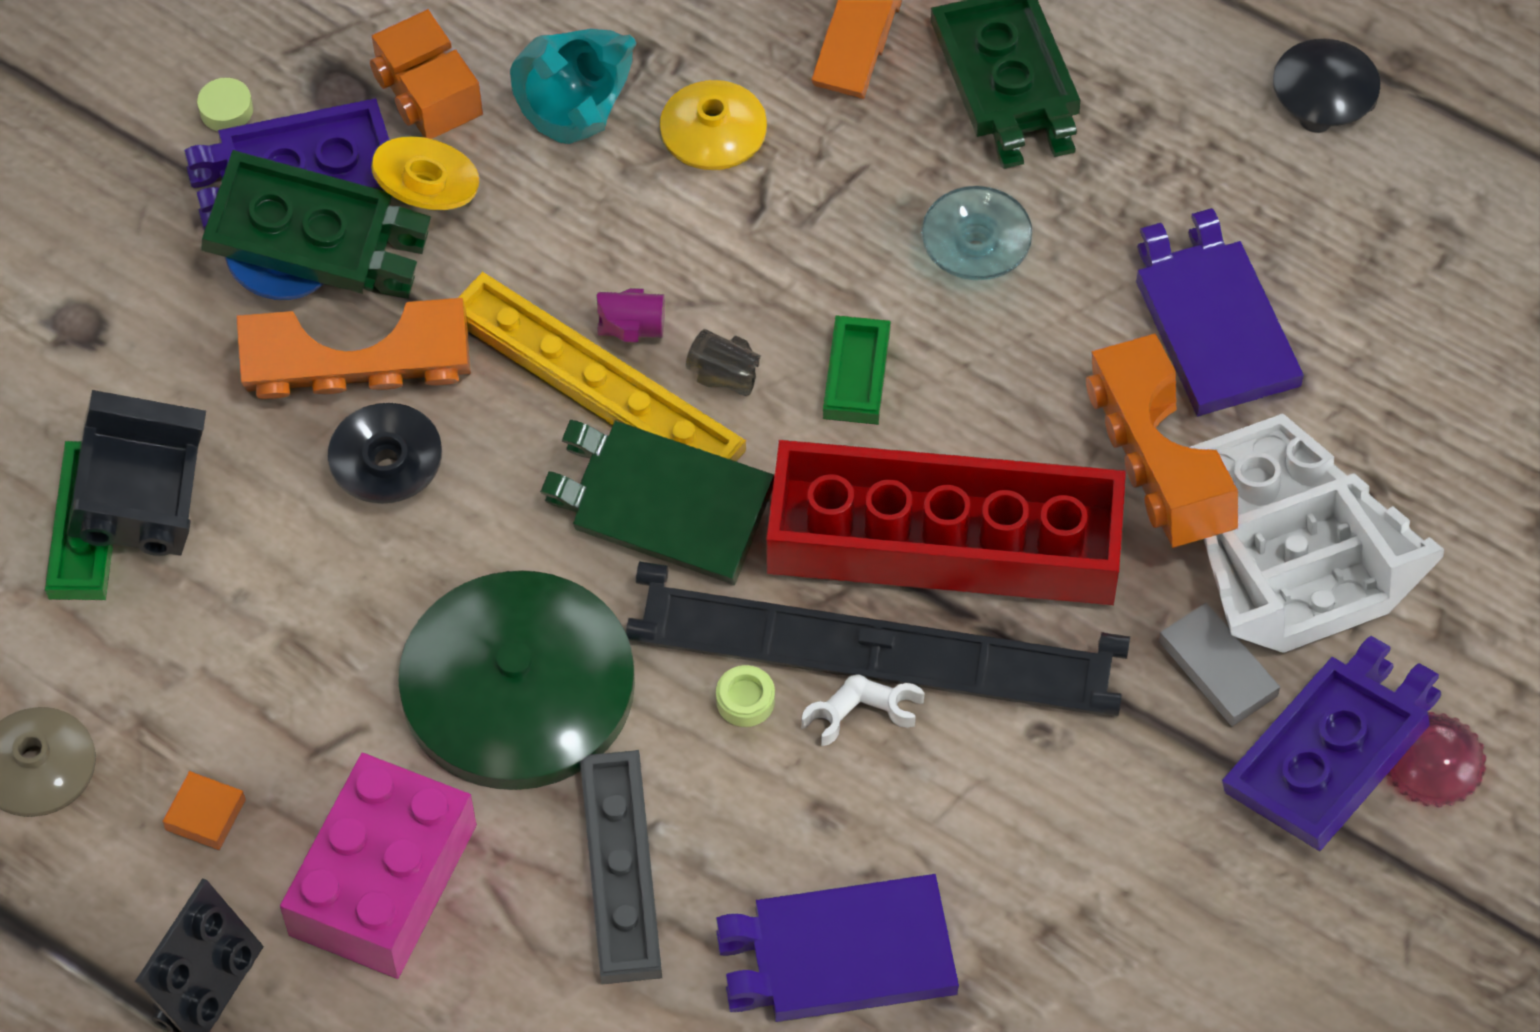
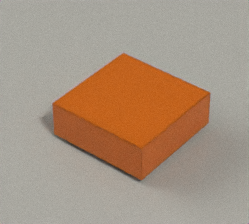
M189 771L162 822L166 831L220 850L246 798L243 790Z

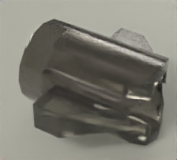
M703 329L696 336L688 351L685 366L686 369L698 374L696 382L704 386L726 387L738 394L748 396L754 388L756 380L755 371L756 367H759L761 355L754 352L745 339L735 335L731 340H728L707 329Z

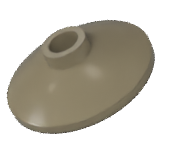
M34 707L17 711L0 721L1 810L23 817L48 815L70 805L83 793L90 783L95 770L96 752L88 730L77 718L59 709ZM42 747L40 753L35 757L25 758L22 756L31 748Z

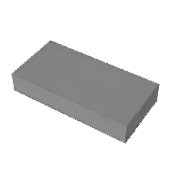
M1207 602L1160 632L1159 643L1231 726H1234L1278 697L1280 686L1237 637L1231 635L1228 626Z

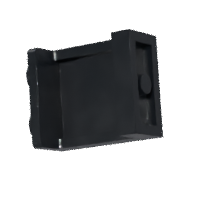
M92 390L84 420L66 536L81 538L84 542L95 546L116 544L139 548L142 552L153 556H165L168 554L181 556L190 530L191 520L188 518L198 446L204 430L206 410Z

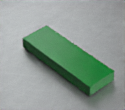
M65 441L45 585L48 600H106L113 544L95 546L84 542L81 538L66 536L81 441Z

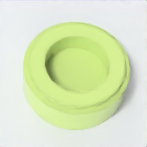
M219 78L212 80L198 94L197 104L203 123L212 130L218 131L245 125L253 114L250 91L243 82L237 79Z
M750 665L737 666L726 671L716 686V704L720 715L727 722L739 727H752L764 722L771 715L775 706V687L770 676L762 669Z

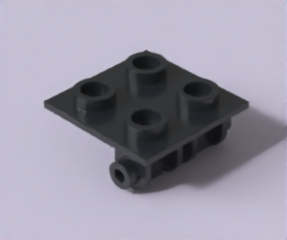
M201 879L135 980L137 985L154 1002L153 1007L156 1012L151 1018L152 1021L170 1032L175 1027L181 1032H210L264 947L206 879Z

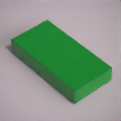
M835 316L823 404V419L879 425L891 331L890 320Z

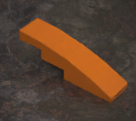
M838 0L811 79L813 85L865 99L878 55L882 56L895 12L899 13L903 0Z

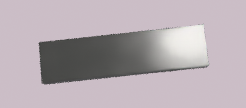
M639 750L589 755L584 757L580 764L601 985L662 978L640 753Z

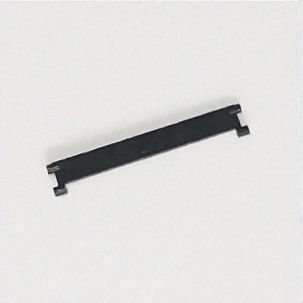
M639 561L637 567L636 584L647 585L649 590L643 620L636 618L628 619L626 634L629 641L838 675L852 676L859 674L871 680L896 684L910 683L922 688L1102 716L1104 714L1119 716L1122 694L1108 692L1107 690L1112 657L1127 659L1130 636L1101 632L1098 641V653L669 588L666 587L669 566Z

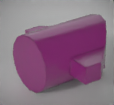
M630 288L620 293L598 292L596 295L597 312L599 314L598 336H615L624 342H638L639 337L663 338L665 321L664 294H646L644 289Z

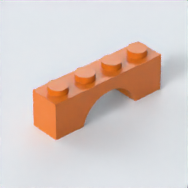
M463 298L406 302L399 322L387 337L371 347L356 351L335 350L318 343L305 332L293 311L237 315L241 383L248 392L256 391V397L260 399L290 396V388L312 387L314 394H337L347 391L346 384L369 382V389L373 390L396 389L403 386L402 379L425 378V384L448 385L459 382V375L471 374L466 307Z
M1156 333L1092 351L1093 375L1086 377V387L1090 401L1095 409L1103 408L1106 414L1105 425L1110 442L1114 448L1122 446L1126 454L1124 457L1125 467L1134 488L1142 486L1146 494L1144 497L1145 507L1154 528H1163L1172 548L1238 529V489L1218 451L1213 449H1195L1176 444L1164 437L1156 429L1167 416L1177 410L1176 371Z

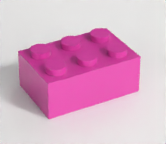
M361 752L280 904L288 935L399 979L477 826L471 794Z

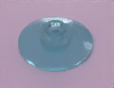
M967 186L944 194L931 205L924 217L922 239L929 257L942 270L963 279L989 280L1011 272L1022 263L1031 247L1032 224L1023 206L1007 193L985 186ZM971 241H980V242H982V243H984V244L976 245V244H971V243H969V242H971Z

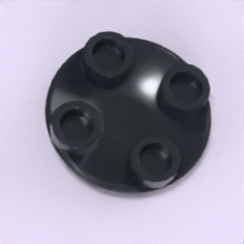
M1311 39L1294 45L1280 57L1273 75L1274 90L1281 104L1294 116L1300 118V123L1306 130L1315 133L1325 132L1331 126L1349 124L1362 118L1375 108L1380 93V76L1373 61L1357 47L1335 39Z

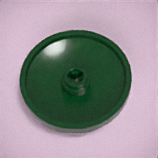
M521 570L492 573L463 583L446 593L427 609L412 629L405 643L399 666L401 704L408 727L419 746L434 762L452 775L467 782L494 789L523 790L538 788L560 782L581 771L580 761L584 757L605 753L617 739L629 716L635 690V672L631 646L624 628L613 611L600 598L583 586L563 577L537 571Z

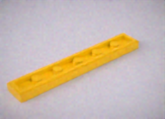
M483 271L458 297L464 300L468 332L613 425L614 421H618L736 462L745 453V439Z

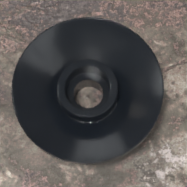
M377 403L356 410L338 425L332 434L328 446L329 467L337 484L349 495L365 502L377 504L399 502L421 492L436 476L442 460L440 435L432 421L415 408L398 403ZM385 459H393L396 461L395 463L387 466L378 465L381 461Z

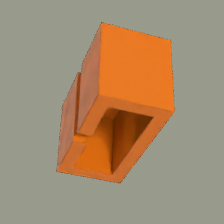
M429 9L371 35L375 58L370 60V67L375 79L382 89L387 87L392 89L396 95L394 98L396 107L403 121L408 126L415 124L424 138L433 139L483 115L479 81L456 49L449 53H444L452 48L451 41Z

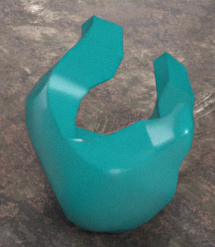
M590 28L554 35H539L532 39L515 58L510 68L512 93L523 115L540 133L564 144H571L604 131L611 109L627 81L633 61V49L637 44L635 38L631 35H621L612 30Z

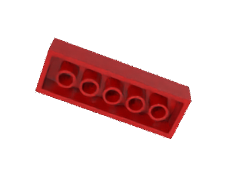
M779 440L767 532V574L1114 606L1120 569L1126 470Z

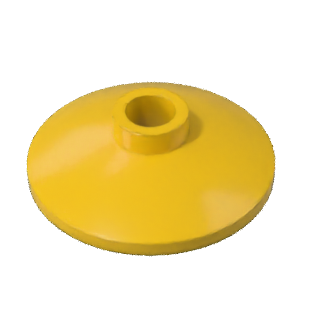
M705 80L680 89L668 100L661 113L660 132L667 150L682 163L702 170H723L742 164L759 150L766 136L767 118L761 102L746 88L728 81ZM709 114H719L717 116H709Z
M399 137L380 145L373 155L371 169L377 183L388 194L406 204L430 210H449L469 203L477 193L479 174L476 167L462 152L443 142L424 137Z

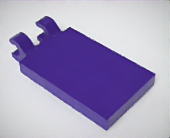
M375 98L218 130V144L195 145L184 150L188 163L186 167L193 188L208 186L214 183L220 176L223 179L232 150L385 191L375 180L371 163L376 149L390 139L377 99ZM218 187L204 188L197 192L200 205L198 210L204 230L219 190Z
M1213 208L1192 213L1191 218L1196 228L1189 229L1188 234L1193 247L1171 252L1169 238L1162 223L1140 228L1144 242L1139 243L1137 248L1147 268L1138 270L1136 283L1197 417L1301 387L1304 374L1241 241L1225 245L1221 225Z
M1369 636L1360 645L1356 654L1347 664L1331 657L1222 779L1225 794L1320 852L1430 726L1427 711L1438 702L1442 695L1439 689L1432 686L1439 679V674L1418 663L1410 670L1403 683L1395 692L1386 688L1380 683L1388 677L1394 668L1393 663L1384 659L1391 651V648L1373 636Z
M936 874L756 900L755 906L757 917L743 914H726L716 917L718 927L716 935L720 956L736 955L755 950L759 971L739 970L726 974L728 985L726 986V993L730 1012H743L757 1007L772 1005L775 1022L958 995L959 983Z

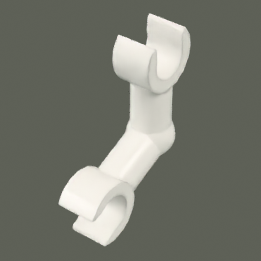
M852 675L846 679L844 685L827 702L819 701L806 707L802 715L801 729H805L817 718H825L831 725L822 733L821 746L829 745L839 735L840 721L859 702L888 711L889 718L900 727L915 726V714L901 710L897 703L901 700H911L915 703L923 704L925 693L920 687L910 683L899 684L895 688H891L870 681L862 675Z

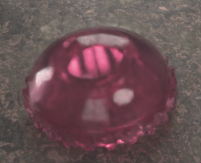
M1429 712L1430 726L1387 775L1391 776L1393 786L1399 787L1400 793L1408 795L1413 802L1420 801L1424 806L1432 804L1438 808L1445 804L1453 806L1457 801L1464 802L1466 797L1473 795L1476 787L1481 785V776H1484L1486 766H1484L1486 755L1483 754L1484 745L1478 741V735L1470 730V726L1461 723L1458 718L1449 717L1445 713L1435 714L1434 712Z

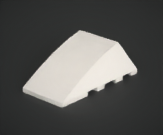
M1284 414L1189 447L1217 450L1238 489V529L1204 539L1232 636L1282 653L1389 614L1443 558L1444 549L1430 537L1426 540L1419 537L1409 528L1410 520L1394 506L1387 510L1369 494V485L1353 473L1347 476L1335 466L1334 456Z

